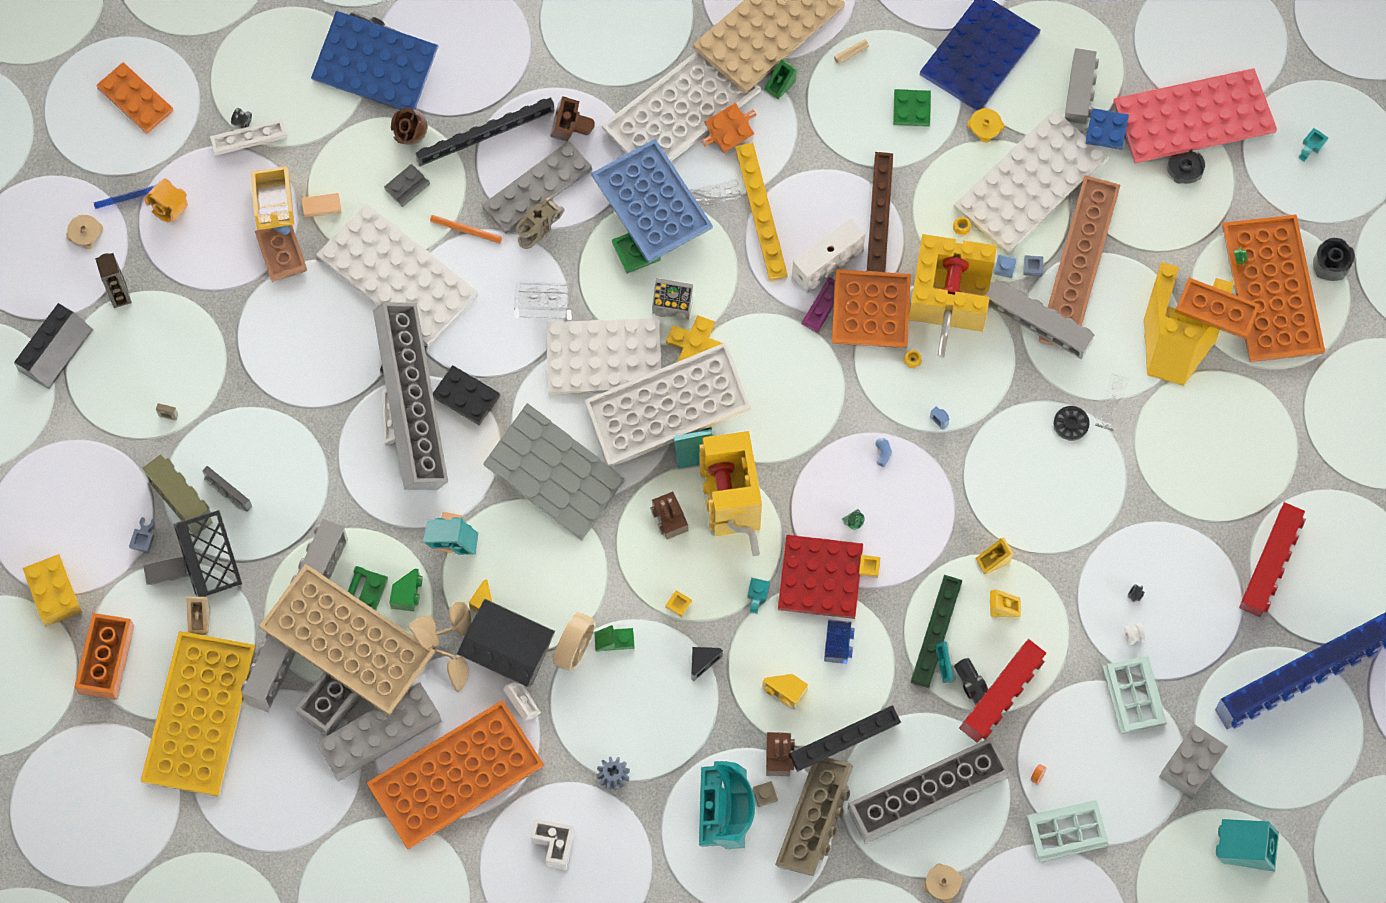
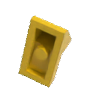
M997 589L990 591L991 617H1021V599L1019 597Z

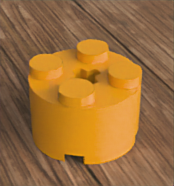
M166 178L159 181L144 198L147 207L151 205L153 208L151 212L167 223L169 221L173 223L188 207L186 192L181 188L177 189Z

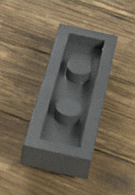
M208 465L202 470L205 477L204 481L208 485H215L218 488V492L225 498H231L233 500L232 503L241 510L243 508L245 511H249L252 507L250 499Z

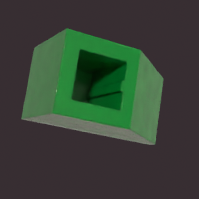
M413 569L392 584L389 601L391 609L414 612L415 605H419L420 594H417L418 587H422L423 576L420 575L419 569Z

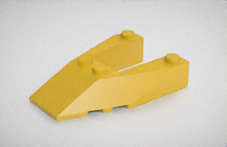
M1161 262L1143 320L1147 375L1184 386L1200 362L1208 354V351L1216 343L1220 330L1175 312L1176 308L1168 306L1179 267ZM1215 278L1213 287L1231 293L1234 283Z

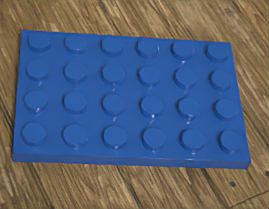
M336 11L311 79L402 110L404 107L416 109L439 46L438 44Z

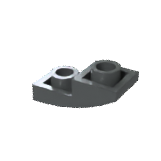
M183 557L143 566L147 585L167 580L173 581L188 576Z

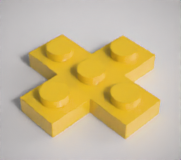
M697 315L691 331L672 325L666 339V344L682 349L677 362L723 344L709 338L715 321Z

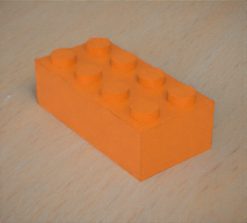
M92 613L74 686L78 694L113 700L118 699L135 627L131 619Z

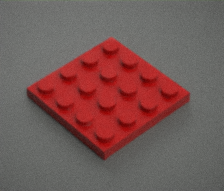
M786 535L778 610L855 619L863 543Z

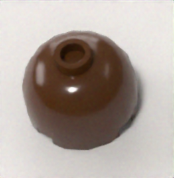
M404 107L401 111H397L394 114L390 127L395 135L393 136L394 140L400 144L413 145L419 143L425 137L428 124L425 116L419 110Z

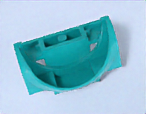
M714 761V766L701 767L699 846H722L725 849L745 848V836L752 825L755 815V799L747 779V770L735 762Z

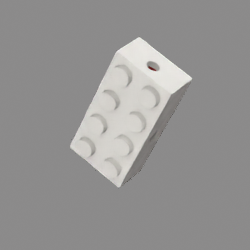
M850 218L793 260L792 277L805 292L810 289L814 290L823 279L833 276L836 269L844 268L853 257L857 258L863 253L866 234Z

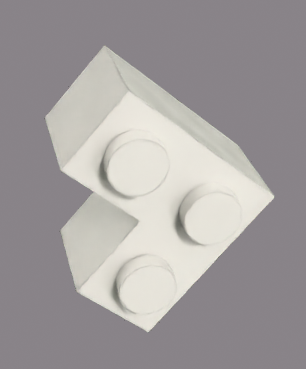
M535 818L530 836L531 843L549 847L546 857L547 867L567 870L575 833L574 826Z

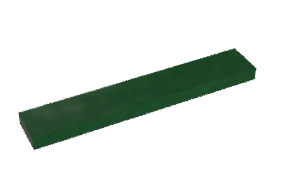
M944 574L910 683L930 688L938 662L936 645L945 639L963 580Z

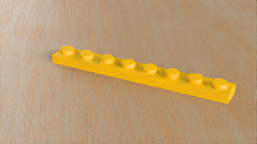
M748 143L735 146L769 281L786 278L788 273L754 144Z

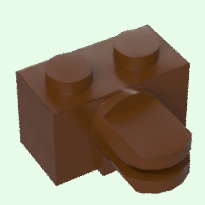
M562 96L557 104L550 137L568 142L573 132L589 135L595 127V122L590 117L580 115V112H578L580 101Z
M673 491L652 499L650 510L653 517L658 518L659 524L657 526L661 535L665 534L666 539H670L688 531V523Z
M767 732L766 776L790 777V770H794V765L788 754L795 750V739H791V733Z

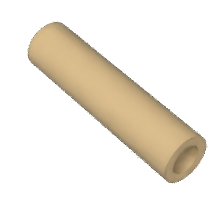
M864 39L835 55L834 60L837 64H840L869 47L868 41Z

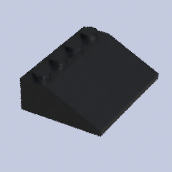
M484 599L464 636L457 655L528 687L533 685L555 630Z

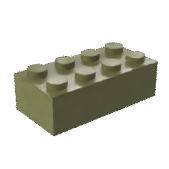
M160 454L142 468L148 482L182 522L211 512L208 504L197 496L196 490L192 486H188L180 471L177 473L174 464L169 458L164 459ZM211 517L208 519L206 526H210L213 523ZM195 522L187 525L189 531L196 536L201 525Z

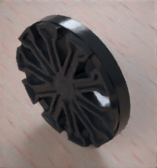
M1066 406L1056 413L1053 424L1054 430L1062 439L1075 441L1085 436L1089 429L1090 421L1086 412L1081 408Z

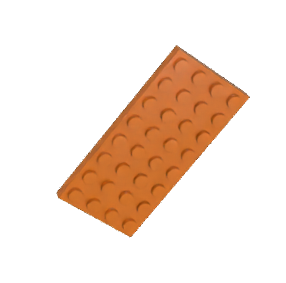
M1297 214L1224 222L1222 229L1236 296L1260 304L1249 335L1245 340L1249 363L1324 354L1325 347ZM1239 247L1242 250H1246L1248 261H1244L1245 265H1237L1234 250L1239 249Z
M501 700L366 782L403 844L409 850L543 768L544 763L504 701Z

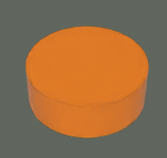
M1039 764L1031 776V782L1038 785L1047 767Z

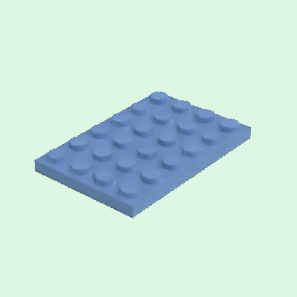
M656 139L591 173L592 178L648 264L713 229L712 223Z

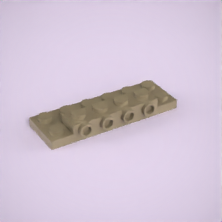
M826 758L811 765L775 863L777 867L814 876L819 860L823 861L824 856L829 855L831 837L834 838L837 833L836 822L843 817V803L848 801L850 797V789L847 782L853 768L851 763Z

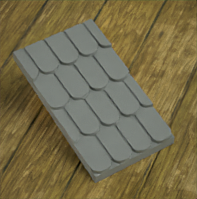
M526 403L483 463L487 469L581 541H583L625 481V478L600 460L598 456L573 439L568 433L528 403Z

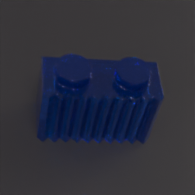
M828 619L824 654L825 662L847 664L848 658H852L853 647L849 646L850 639L854 640L855 628H851L852 622Z

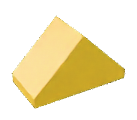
M1002 537L975 559L983 573L988 574L1011 563L1013 552L1005 538Z
M487 579L482 581L468 602L469 608L476 613L484 599L492 601Z

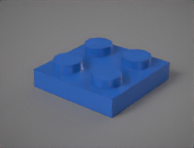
M1092 108L1085 144L1122 150L1129 114Z

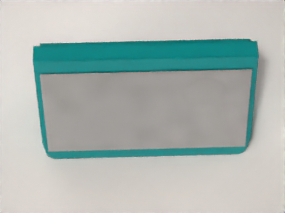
M943 641L936 645L942 683L956 682L950 644L947 641Z

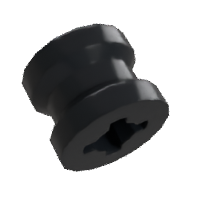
M237 107L232 114L231 124L234 126L239 125L241 128L249 127L252 113L249 111L244 112L241 108Z

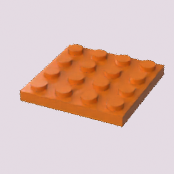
M836 269L832 344L907 348L911 274Z

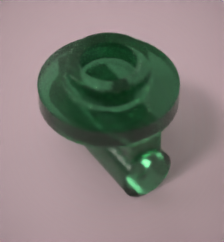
M856 509L843 517L842 521L850 529L856 530L864 524L865 517L859 509Z

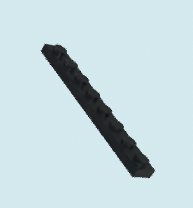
M551 97L541 99L537 103L524 106L516 112H509L499 119L489 120L482 126L472 127L465 133H458L450 139L438 141L433 146L423 147L415 153L417 163L421 167L555 112L554 102Z

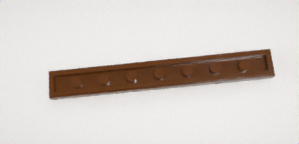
M875 152L867 271L885 272L894 153Z

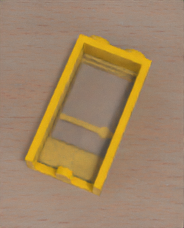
M288 166L252 171L253 207L257 230L295 225Z

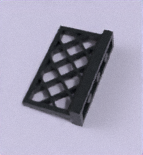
M220 510L173 524L196 597H206L242 584ZM213 516H217L218 519L215 530L206 526L208 519ZM195 522L201 525L196 536L189 532L188 524ZM204 527L213 531L209 542L199 538ZM216 533L223 536L224 542L221 548L211 544ZM197 540L207 544L202 554L195 551L194 546ZM210 546L219 550L215 560L205 556ZM222 552L228 554L230 558L226 567L217 562ZM203 558L213 562L208 573L200 568ZM216 564L225 568L220 579L211 575ZM228 570L235 574L236 582L228 584L223 581ZM209 576L218 580L216 587L211 590H207L206 587Z

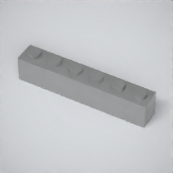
M996 279L985 295L989 297L988 307L1081 360L1093 343L1095 334L1089 328L1077 325L1073 319L1061 316L1055 309L1045 307L1039 300L1029 298L1023 291L1013 289L1005 281Z

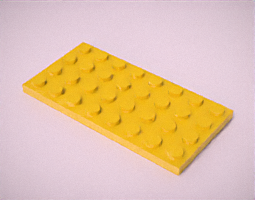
M183 631L178 632L140 780L141 783L216 797L220 796L244 699L241 687L245 680L248 681L256 645Z

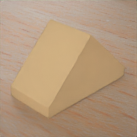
M187 596L188 633L207 634L210 616V604L207 597Z

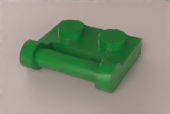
M355 566L353 570L354 576L347 592L354 596L361 576L365 577L366 581L359 600L376 611L387 584L388 576Z

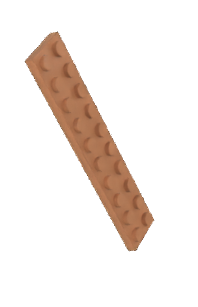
M1087 175L1083 179L1047 307L1055 309L1065 318L1073 319L1081 327L1121 184ZM1039 336L1038 342L1058 347Z

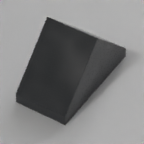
M692 647L691 679L693 681L697 680L723 657V650L712 647Z

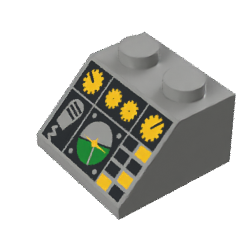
M656 278L652 314L659 317L670 316L677 320H689L693 304V284Z

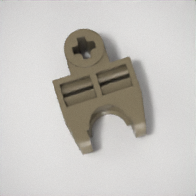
M552 197L546 198L541 205L537 203L518 222L516 230L519 235L518 244L524 249L532 248L551 230V225L563 215L565 209L553 202ZM525 225L524 229L520 231V227ZM530 237L532 239L529 244L521 242L522 238Z

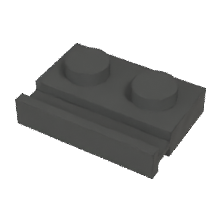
M410 164L387 183L384 189L403 207L429 186L430 181L413 164Z

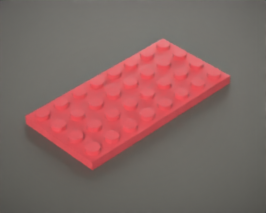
M1255 68L1118 97L1113 100L1116 112L1129 114L1125 138L1134 164L1189 152L1192 149L1195 151L1273 134L1277 131Z

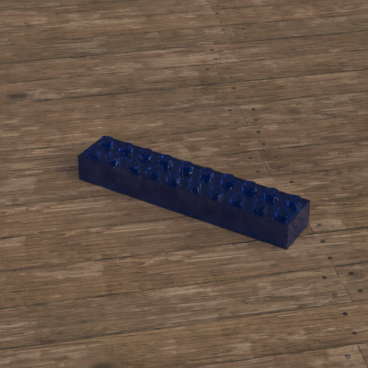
M1386 612L1221 698L1215 711L1227 730L1231 727L1236 729L1244 724L1243 721L1248 718L1253 720L1261 715L1260 712L1265 709L1271 711L1278 706L1277 703L1281 701L1288 702L1295 697L1294 694L1301 692V694L1312 688L1311 685L1318 683V685L1328 680V676L1332 674L1337 676L1345 671V667L1349 665L1354 667L1362 662V658L1366 656L1371 658L1378 653L1379 649L1383 647L1386 649Z

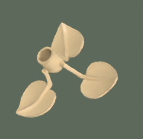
M455 602L450 607L449 619L453 625L451 628L435 633L436 624L430 616H421L408 626V629L413 633L416 641L422 648L429 649L431 647L435 650V653L452 659L447 663V672L457 692L463 689L468 680V664L463 657L456 658L455 655L435 648L439 645V635L455 629L459 635H463L468 631L471 625V614L465 602Z

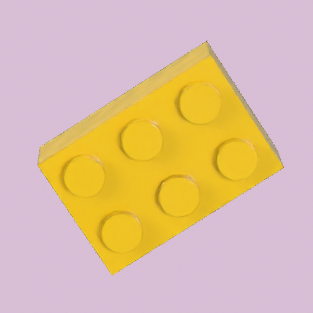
M60 554L22 568L40 619L45 627L82 613Z

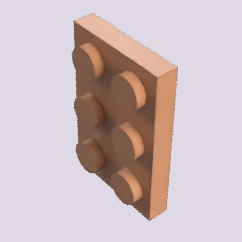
M288 225L290 232L287 235H282L273 228L255 231L272 282L308 271L292 225Z

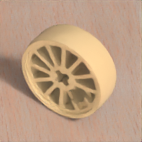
M576 612L558 642L553 656V664L569 672H572L577 667L594 633L595 619L581 612Z

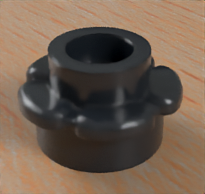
M1134 584L1127 597L1132 602L1140 601L1145 593L1143 586Z

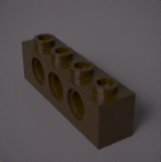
M104 253L95 258L101 280L113 308L131 304L132 301L128 287L114 253Z

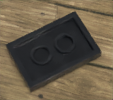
M454 365L451 366L433 392L434 399L479 426L500 397L499 392Z

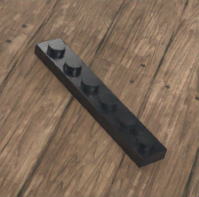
M892 705L799 748L788 755L796 771L799 772L902 722Z

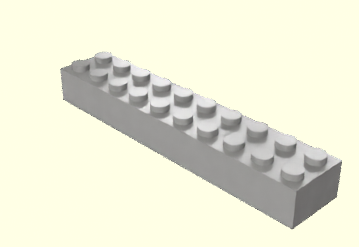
M382 302L373 310L403 487L404 490H438L448 483V476L417 303Z
M322 519L321 524L318 523L314 530L315 537L313 541H309L305 558H301L299 562L298 573L307 564L330 580L346 546L348 537L344 526ZM294 575V576L292 577L291 582L294 580V578H295L297 575ZM266 633L267 640L264 645L260 646L257 654L259 657L256 663L251 665L249 670L250 676L248 681L245 680L243 682L241 691L247 705L269 713L296 653Z

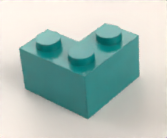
M453 517L448 520L435 518V520H427L423 542L432 549L450 548L458 555H475L479 533L471 525L464 522L462 518Z

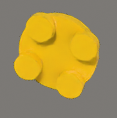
M984 108L972 115L967 123V127L983 143H987L991 138H994L1003 131L1004 123L996 111Z

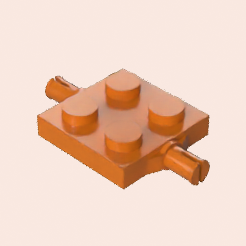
M735 102L704 121L710 136L701 140L703 146L706 147L714 142L719 146L722 153H725L755 134L748 120L757 116V114H752L755 112L753 109L746 114L742 113Z

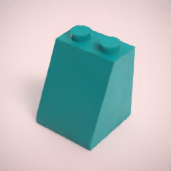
M1222 819V823L1218 827L1219 845L1216 846V856L1224 864L1275 872L1279 832L1269 821Z

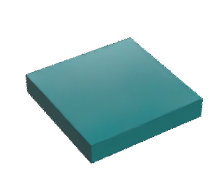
M711 429L673 436L678 469L700 465L699 445L703 444L704 437L713 436Z

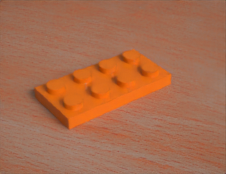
M124 62L96 85L99 91L146 134L174 111L168 102Z
M1189 277L1175 312L1246 340L1260 304Z

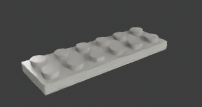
M568 141L483 203L482 208L506 234L517 226L518 222L537 203L541 205L546 198H554L590 172L592 166L573 144Z

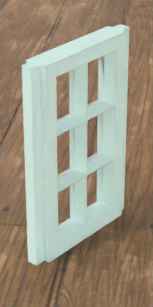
M1149 656L1103 666L1120 733H1128L1167 724ZM1140 666L1144 681L1133 683L1129 668ZM1126 669L1129 684L1119 686L1115 671ZM1145 685L1149 700L1139 702L1135 686ZM1131 687L1135 703L1124 705L1120 690ZM1150 704L1154 719L1144 721L1140 706ZM1136 707L1140 722L1129 724L1126 709Z
M1097 800L1027 815L1028 825L1039 862L1109 847ZM1092 812L1095 823L1079 826L1077 816ZM1073 817L1075 827L1059 831L1056 820ZM1052 821L1055 832L1039 835L1037 825ZM1096 827L1099 837L1083 841L1081 830ZM1077 831L1079 842L1063 845L1061 834ZM1056 836L1059 846L1043 850L1041 839Z

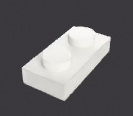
M514 682L507 684L503 688L508 699L524 721L535 718L541 713L522 684Z

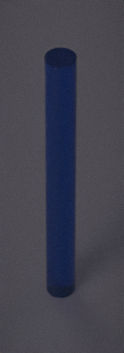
M156 185L93 202L94 207L99 209L145 196Z

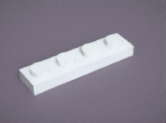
M278 119L210 136L216 156L287 138L283 120Z

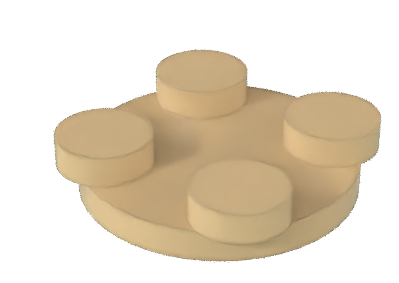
M78 215L69 223L66 238L76 245L83 246L85 249H91L94 242L99 238L100 233H102L103 226L90 215Z
M938 863L927 874L923 889L943 903H950L952 898L958 894L963 878L953 867Z

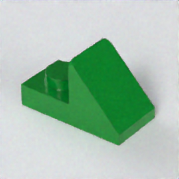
M613 625L594 632L596 652L635 649L633 628L614 629Z

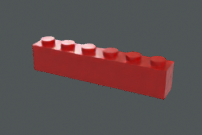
M1286 502L1283 503L1239 606L1240 609L1258 617H1261L1263 612H1268L1271 602L1268 601L1270 595H1275L1279 586L1275 584L1277 578L1281 579L1285 568L1282 566L1284 562L1289 561L1292 555V551L1289 550L1291 545L1295 546L1299 538V535L1296 534L1298 528L1302 529L1305 524L1306 518L1303 517L1305 510Z
M1028 638L966 717L959 729L976 743L982 738L986 740L992 732L991 726L993 724L996 726L1003 718L1001 715L1003 710L1007 712L1014 702L1011 701L1013 697L1018 698L1023 692L1024 688L1022 685L1024 683L1028 684L1035 676L1032 673L1035 668L1039 670L1045 663L1043 658L1047 653Z

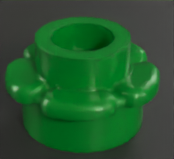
M1239 247V249L1234 250L1237 265H1245L1244 261H1248L1246 250H1242Z

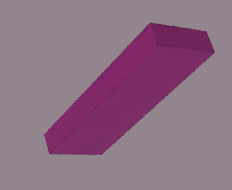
M830 277L827 279L801 325L817 333L820 331L834 307V279Z

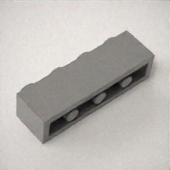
M1075 48L1064 116L1069 122L1086 124L1087 118H1091L1093 107H1089L1090 101L1093 102L1095 91L1092 90V85H1096L1097 75L1094 74V69H1098L1099 58H1096L1097 51Z

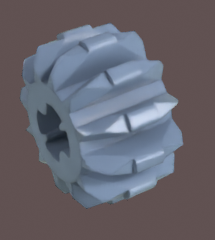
M610 756L608 763L602 760L603 766L597 767V771L600 772L596 774L597 779H601V786L606 784L607 790L612 785L616 791L618 790V784L624 787V781H629L630 779L626 775L630 773V768H625L627 765L626 761L620 763V757L613 761V758ZM615 770L617 774H614L613 777L610 776V773Z

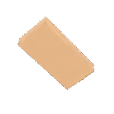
M339 193L302 198L304 217L341 212Z

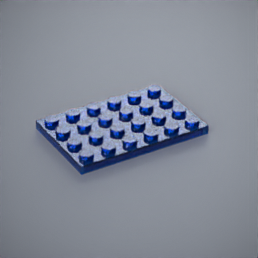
M974 0L920 70L919 75L978 111L986 106L1039 36L1041 29L994 0Z

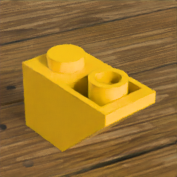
M794 674L767 677L762 681L763 690L770 696H777L780 699L779 701L786 707L791 706L795 708L808 691V684Z

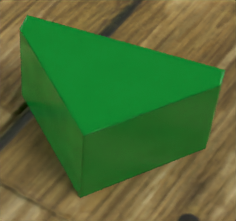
M781 59L764 90L776 99H780L796 82L797 69L784 59Z

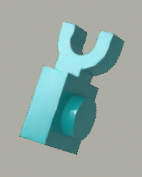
M1313 128L1303 140L1302 144L1305 147L1298 158L1305 162L1312 151L1318 153L1329 137Z
M751 577L747 598L752 599L751 613L758 614L760 601L766 602L770 581Z

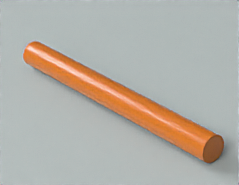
M432 215L430 218V222L501 244L502 236Z

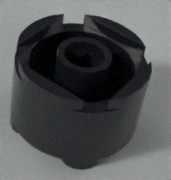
M1341 238L1325 240L1320 244L1313 258V267L1317 277L1328 281L1344 279L1354 262V250Z

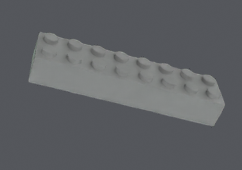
M990 737L849 802L847 809L864 843L867 844L1007 779L1010 771L993 738Z

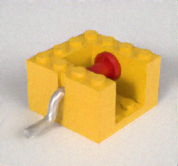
M922 234L909 320L942 325L938 357H945L949 327L983 332L989 297L985 295L990 289L997 245L963 240L962 244L956 243V239Z
M749 431L704 437L703 444L699 445V469L701 477H705V483H702L704 495L707 494L709 500L705 501L707 513L709 512L710 531L714 530L715 536L746 533L749 536L752 556H759L760 551L755 530L761 529L762 500Z

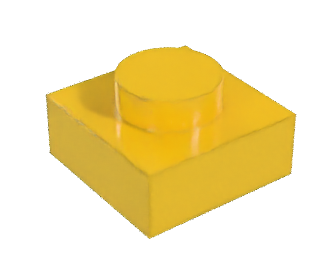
M861 555L860 576L878 578L881 557Z
M675 590L666 603L665 608L682 618L691 605L692 599Z

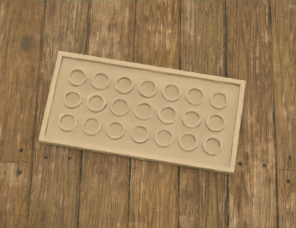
M744 0L698 39L692 48L746 94L779 64L781 59L787 58L845 7V2L843 0Z
M307 564L303 566L259 625L261 630L388 716L391 715L435 654V650L431 647L429 649L422 648L413 635Z

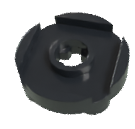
M1192 149L1189 152L1172 155L1168 160L1167 169L1174 182L1178 184L1194 183L1202 178L1205 160L1199 152L1197 154ZM1183 163L1191 165V167H1189L1188 169L1183 168L1182 166Z

